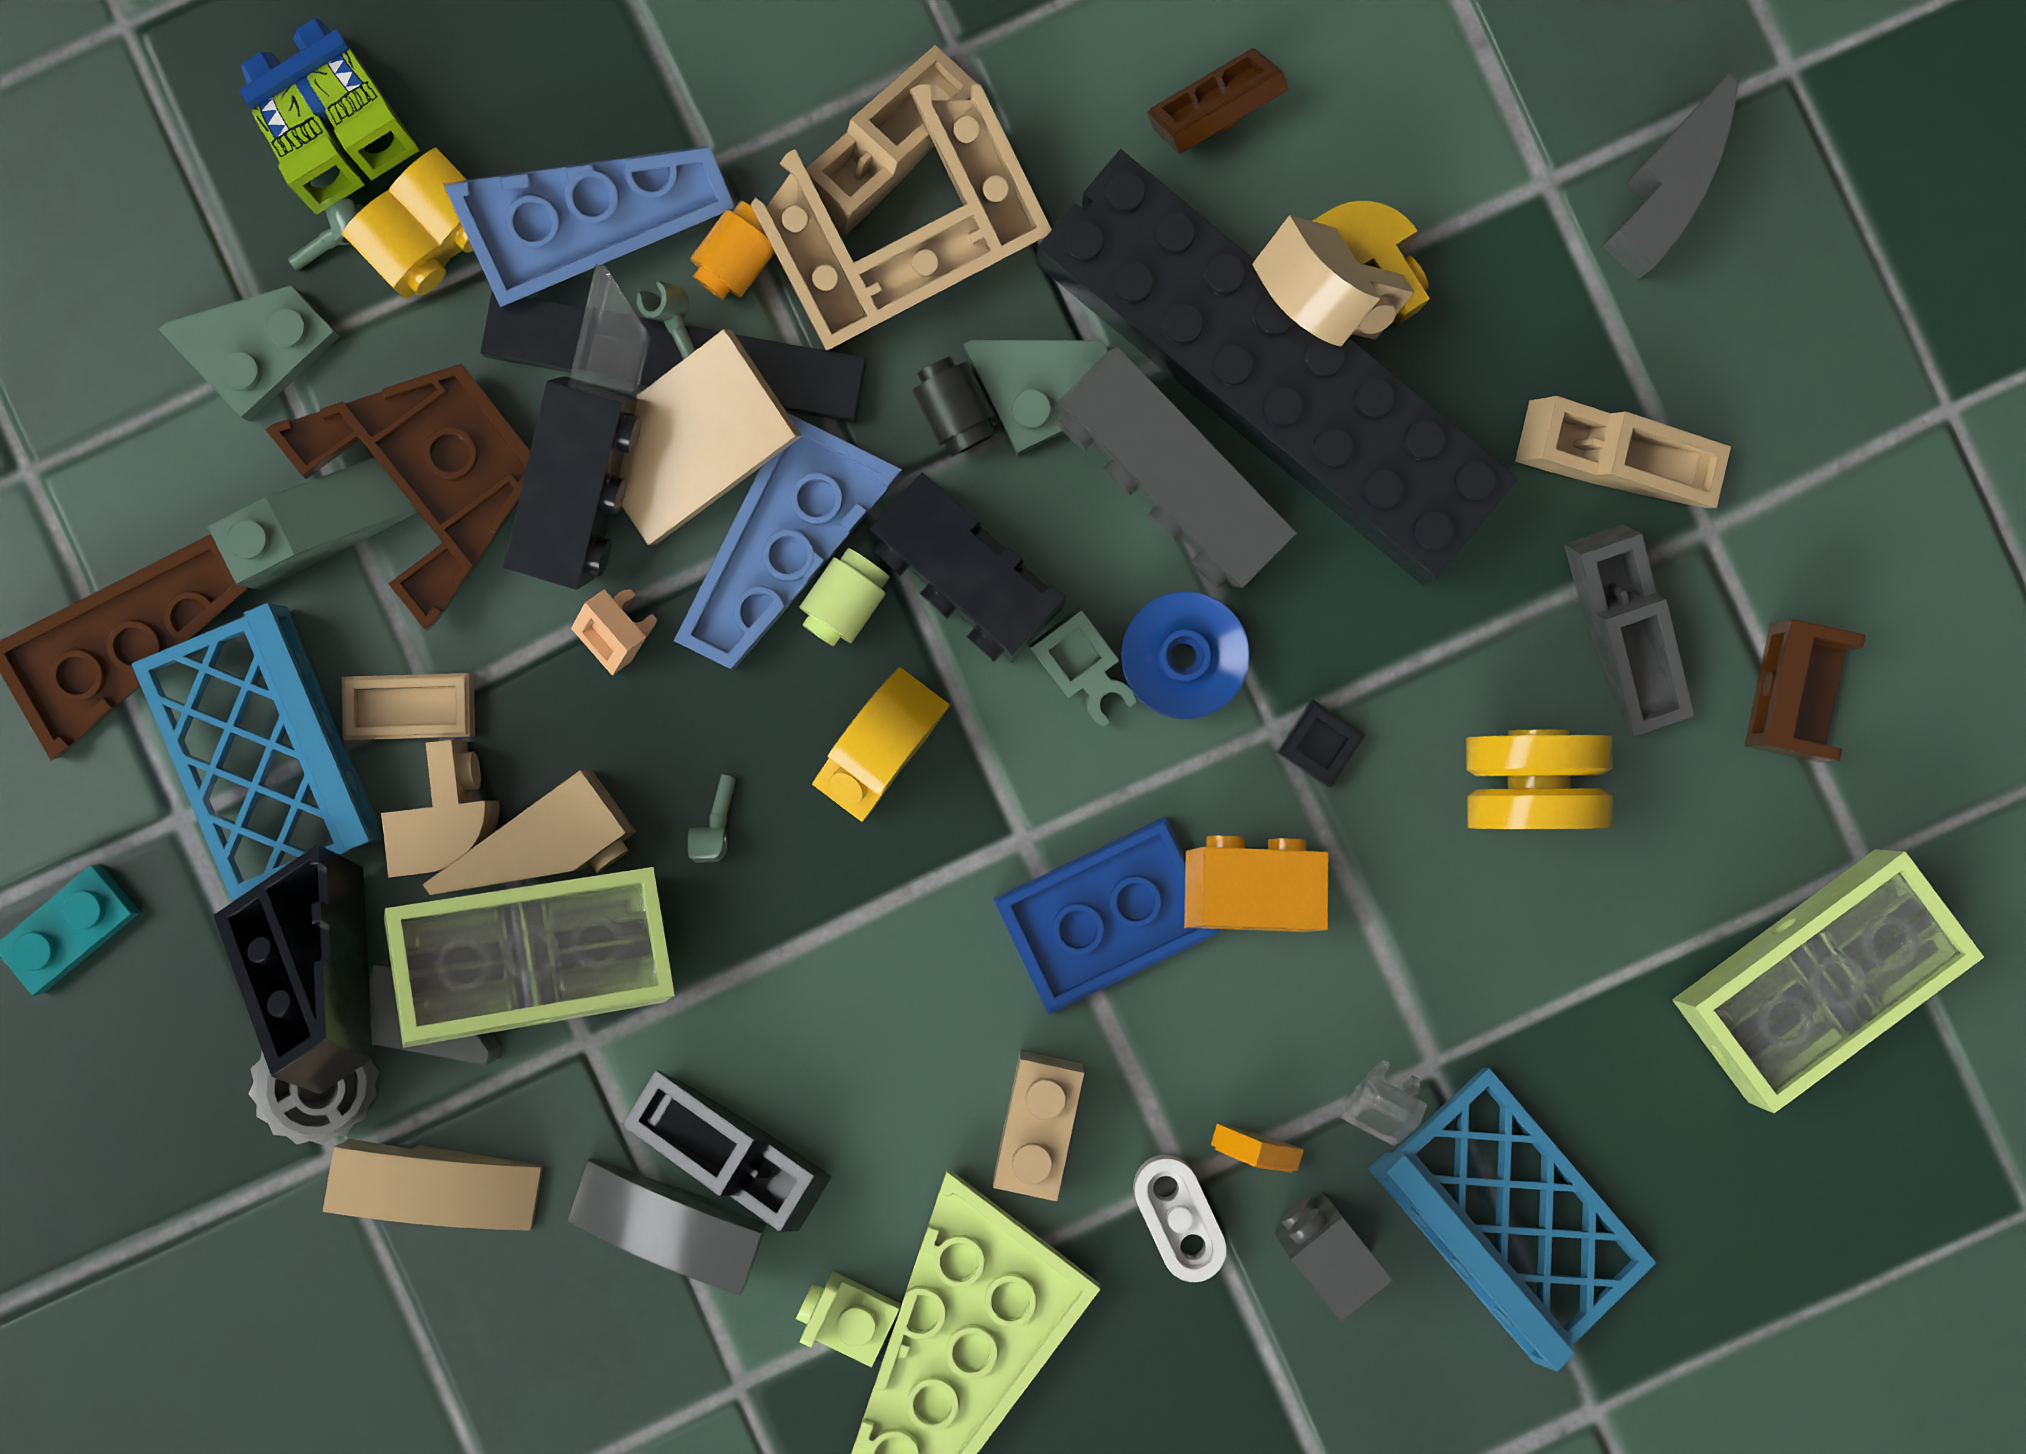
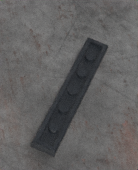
M492 291L480 352L486 358L643 386H650L683 361L673 336L669 334L663 321L527 297L500 307L494 292ZM686 326L696 350L719 333V331ZM736 335L786 411L852 423L856 422L866 367L865 357Z

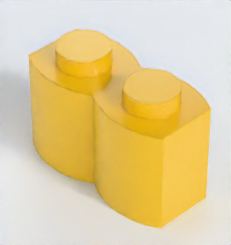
M436 147L414 161L396 179L388 191L367 204L342 231V235L405 300L415 293L417 295H424L433 290L443 280L446 274L444 267L453 256L461 251L466 253L474 251L443 183L467 179Z

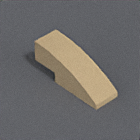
M936 45L853 116L847 133L806 168L835 228L843 238L934 147L931 136L909 90L919 84H931V100L971 99V85L977 83Z
M1559 396L1529 400L1515 462L1630 493L1698 507L1717 508L1731 446L1626 411L1608 413Z
M348 1139L333 1147L323 1212L411 1224L531 1231L534 1227L544 1165L423 1145L410 1149Z

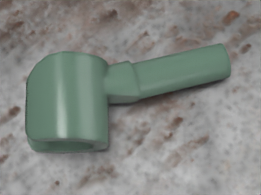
M341 199L327 208L325 211L331 228L320 233L317 238L288 257L293 268L299 271L329 249H333L337 245H352L342 235V231L356 214L364 208L363 205H355L351 199Z
M657 281V287L661 292L662 299L655 293L640 291L637 295L638 309L645 317L664 321L684 360L696 351L683 319L688 311V295L683 288L675 284Z
M721 775L710 814V827L689 828L688 855L696 863L718 862L727 854L728 837L726 823L728 818L726 817L736 782L735 777Z

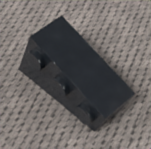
M921 472L870 528L873 536L880 542L872 551L899 576L908 568L926 584L919 594L946 619L956 611L967 621L973 629L966 637L990 660L995 662L1003 654L1013 663L1063 609L1066 596L1052 584L1049 587L1043 584L1023 565L1024 561L1008 546L1004 548L980 526V522Z
M317 844L213 916L271 1077L321 1094L373 1059L363 867Z

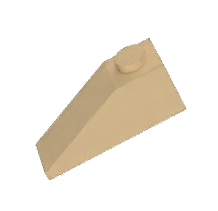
M579 770L422 885L430 895L582 870L590 865L598 873L629 851L623 841L637 831L595 773L590 770Z

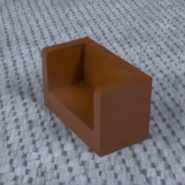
M1795 619L1770 623L1744 746L1814 762H1840L1842 748L1826 745L1845 652L1863 648L1866 635Z

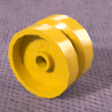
M1546 729L1509 730L1508 736L1467 737L1466 770L1475 776H1507L1508 789H1476L1467 795V828H1614L1613 795L1603 788L1571 789V776L1604 775L1613 769L1612 736L1569 735V730Z

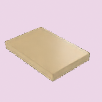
M723 329L636 396L638 401L634 415L641 417L642 424L635 449L631 454H624L619 477L626 479V491L622 507L648 545H657L802 437V434L732 330Z

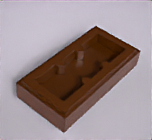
M1251 48L1153 106L1147 111L1153 129L1175 151L1181 154L1211 135L1234 127L1240 122L1242 117L1289 89L1283 71L1255 48Z

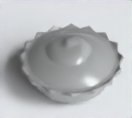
M261 1052L260 1060L251 1068L254 1082L248 1094L257 1104L256 1117L269 1124L273 1135L287 1136L296 1145L309 1141L323 1145L333 1137L347 1136L354 1124L366 1119L368 1106L377 1097L375 1082L380 1071L372 1063L371 1059L321 1094L271 1077L263 1052Z

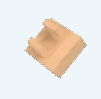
M605 589L584 603L571 627L612 676L631 663L657 622V618L651 614L643 621L635 623L623 611L630 606L636 596L631 589L619 592L614 599Z

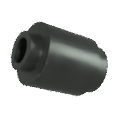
M951 356L917 373L921 384L915 387L912 393L938 444H946L952 457L983 443L997 434L990 421L995 417V414L968 362L955 366Z

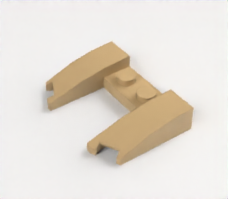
M919 84L909 90L963 206L853 263L795 149L786 153L779 163L790 174L768 206L756 197L751 203L752 209L826 351L1046 237L1052 229L981 84L971 85L970 100H931V84Z

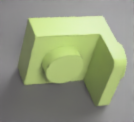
M832 1270L824 1288L812 1283L797 1314L796 1319L806 1324L799 1342L811 1348L816 1340L872 1367L898 1314L901 1303Z

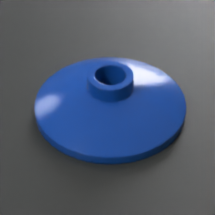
M1173 592L1152 600L1132 619L1122 643V668L1129 687L1135 696L1148 708L1171 718L1194 719L1221 709L1239 691L1248 670L1249 645L1240 621L1223 603L1208 595L1197 592ZM1186 645L1194 651L1195 661L1190 668L1181 669L1173 663L1171 656L1176 646Z

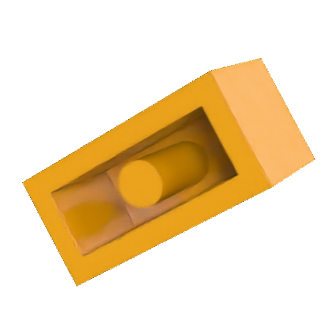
M1207 836L1206 847L1186 851L1184 928L1289 932L1328 930V852L1306 851L1307 840L1268 839V849L1245 848V837Z

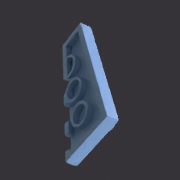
M708 146L443 183L500 307L724 213L725 210L735 208L711 148Z
M788 413L802 434V437L760 468L674 641L729 669L735 670L903 474L902 469Z

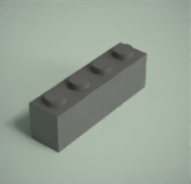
M1119 347L1108 351L1054 405L1064 416L1058 422L1063 432L1083 450L1092 445L1109 462L1103 468L1106 476L1126 495L1131 496L1137 491L1153 508L1147 514L1149 520L1171 541L1175 542L1181 537L1197 553L1191 560L1193 565L1216 587L1225 582L1229 587L1243 588L1297 534Z

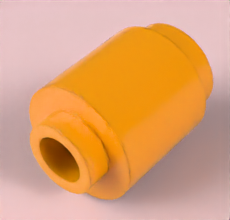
M740 201L733 212L725 210L690 257V260L698 267V270L692 277L721 300H724L729 292L741 298L775 253L754 210L749 204Z

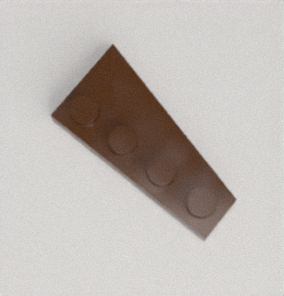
M210 534L0 640V674L52 761L60 758L141 687L131 663L199 636L252 588L235 583Z

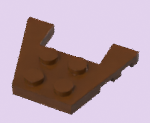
M462 364L383 388L382 392L348 403L342 401L321 408L320 412L290 421L286 419L274 423L265 429L305 479L360 440L370 450L442 542L441 545L388 583L426 631L436 625L517 507L530 454L527 446Z

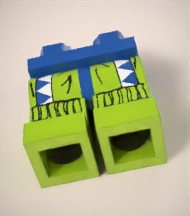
M314 18L296 29L293 40L300 52L280 63L272 52H259L243 62L241 68L247 85L240 88L239 92L246 104L252 109V114L278 158L280 162L278 167L288 186L318 215L338 200L345 198L365 185L346 152L372 181L420 150L371 77L364 63L337 29L331 31L320 19ZM389 131H392L394 134V139L386 150L379 153L364 151L365 146ZM336 165L340 169L336 180L325 187L311 185V180Z

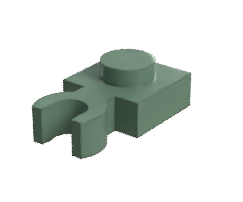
M1077 608L1028 645L1068 699L1084 688L1087 692L1085 697L1087 711L1097 724L1105 727L1110 723L1100 709V701L1107 693L1115 692L1120 694L1129 707L1136 703L1133 691L1124 681L1106 675L1105 671L1119 660L1080 608Z

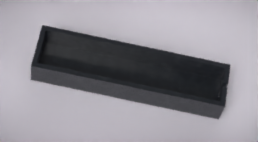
M1120 148L1083 192L1082 208L1074 203L1040 243L1037 251V266L1421 585L1437 578L1519 478L1350 338L1341 347L1316 337L1297 324L1278 306L1267 291L1252 265L1255 259Z

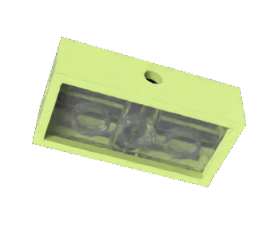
M1874 849L1672 999V1001L1747 1102L1769 1112L1776 1113L1983 959L1984 956L1906 851Z
M654 867L385 908L384 921L403 1048L665 1003L675 996Z

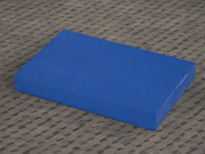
M1166 817L1158 819L994 898V902L1048 1014L1220 933L1219 929L1184 928L1186 859Z

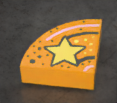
M1218 1123L1211 1142L1215 1150L1251 1166L1290 1173L1298 1171L1304 1149L1268 1136Z

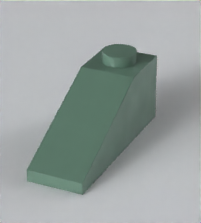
M374 457L264 497L207 527L235 583L264 591L418 513V511Z

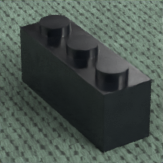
M567 376L546 381L503 568L575 590L594 580L595 575L602 576L610 557L612 545L611 540L604 538L609 515H617L626 491V479L619 477L624 454H631L634 451L641 430L642 419L640 416L634 415L638 401L637 397Z

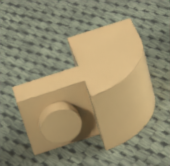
M1292 215L1288 216L1252 264L1271 297L1291 319L1316 337L1340 347L1351 334L1376 340L1381 332L1393 322L1396 314L1415 293L1404 275L1358 263L1336 228Z
M444 740L426 743L433 807L381 813L388 878L442 871L495 832L499 819V801L474 802L473 790L480 788L481 774L477 755L475 752H468L467 741Z

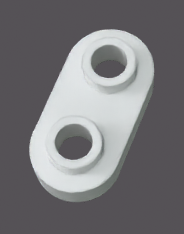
M1157 1155L1148 1159L1136 1172L1133 1189L1136 1202L1165 1265L1173 1275L1184 1281L1201 1282L1211 1278L1220 1270L1224 1263L1226 1243L1193 1170L1184 1160L1173 1155ZM1162 1176H1170L1177 1181L1175 1192L1167 1197L1158 1196L1153 1191L1155 1181ZM1191 1234L1198 1235L1204 1240L1202 1249L1193 1255L1186 1254L1180 1249L1182 1240Z

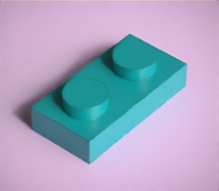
M101 864L90 865L0 940V957L32 996L44 994L141 912Z

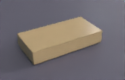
M451 673L342 677L343 740L475 737L474 674Z

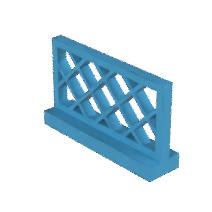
M265 603L244 612L245 616L131 663L231 900L238 899L289 863L280 866L285 852L296 857L307 852V850L289 843L302 810L324 819L334 843L325 848L340 856L384 839L382 829L287 606L273 603ZM243 634L246 635L254 654L245 679L215 667L224 643ZM207 650L203 662L190 657ZM176 662L199 670L185 704L165 696L155 671ZM261 672L268 689L257 684ZM211 675L241 687L228 721L197 709ZM253 692L272 699L278 710L279 717L270 738L239 726ZM171 708L182 712L178 722H176ZM194 717L224 729L211 762L190 755L184 741ZM286 731L293 747L281 743ZM236 734L266 746L253 780L222 768ZM278 751L298 759L303 769L304 776L295 797L264 785ZM196 767L204 771H207L203 779V782L201 781V778L198 774ZM218 776L249 788L236 822L216 814L209 800ZM310 791H312L318 806L307 802ZM260 793L291 805L278 838L247 826ZM221 827L231 830L228 841ZM243 835L274 847L264 873L246 881L243 880L234 859Z
M1482 1068L1395 1151L1385 1152L1368 1168L1533 1363L1556 1372L1575 1355L1570 1347L1656 1264L1654 1259L1490 1068ZM1484 1090L1500 1106L1499 1133L1468 1131L1469 1104ZM1456 1117L1455 1130H1442ZM1512 1121L1524 1135L1512 1134ZM1435 1136L1455 1138L1454 1176L1433 1175L1416 1156ZM1468 1139L1498 1141L1497 1179L1467 1177ZM1512 1142L1532 1143L1541 1154L1540 1182L1510 1180ZM1554 1170L1566 1184L1554 1183ZM1440 1183L1453 1184V1198ZM1466 1185L1497 1187L1495 1225L1475 1224L1465 1213ZM1510 1188L1540 1190L1539 1228L1509 1226ZM1554 1191L1574 1192L1583 1203L1582 1230L1552 1229ZM1596 1219L1607 1232L1596 1231ZM1482 1232L1495 1233V1247ZM1508 1234L1538 1236L1537 1274L1517 1273L1507 1262ZM1552 1237L1582 1239L1580 1276L1551 1275ZM1595 1240L1616 1241L1631 1259L1614 1278L1594 1277ZM1525 1282H1537L1536 1295ZM1551 1283L1580 1285L1579 1312L1564 1327L1550 1312ZM1594 1286H1604L1594 1296Z

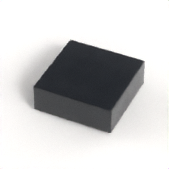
M1310 700L1275 753L1327 788H1331L1366 735L1315 700Z

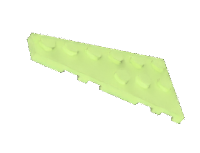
M948 1167L851 1454H977L1101 1289L1099 1282Z

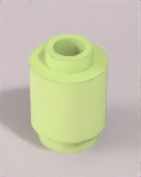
M848 548L840 560L837 558L832 559L799 606L801 610L809 615L802 625L833 647L840 637L852 644L886 595L882 588L890 577L871 561Z

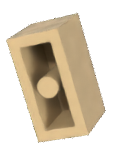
M1020 1050L994 1171L993 1188L1052 1201L1058 1200L1084 1077L1082 1063Z

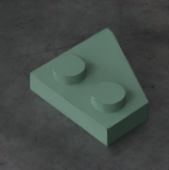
M291 285L166 322L158 329L241 418L249 422L341 337L313 305Z
M970 340L963 344L964 350L1017 456L1064 434L1058 425V422L1064 416L1054 405L1108 352L1103 340Z

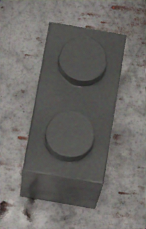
M1324 1193L1315 1201L1310 1196L1299 1200L1281 1217L1280 1221L1284 1226L1275 1232L1277 1238L1290 1260L1340 1322H1343L1393 1281Z

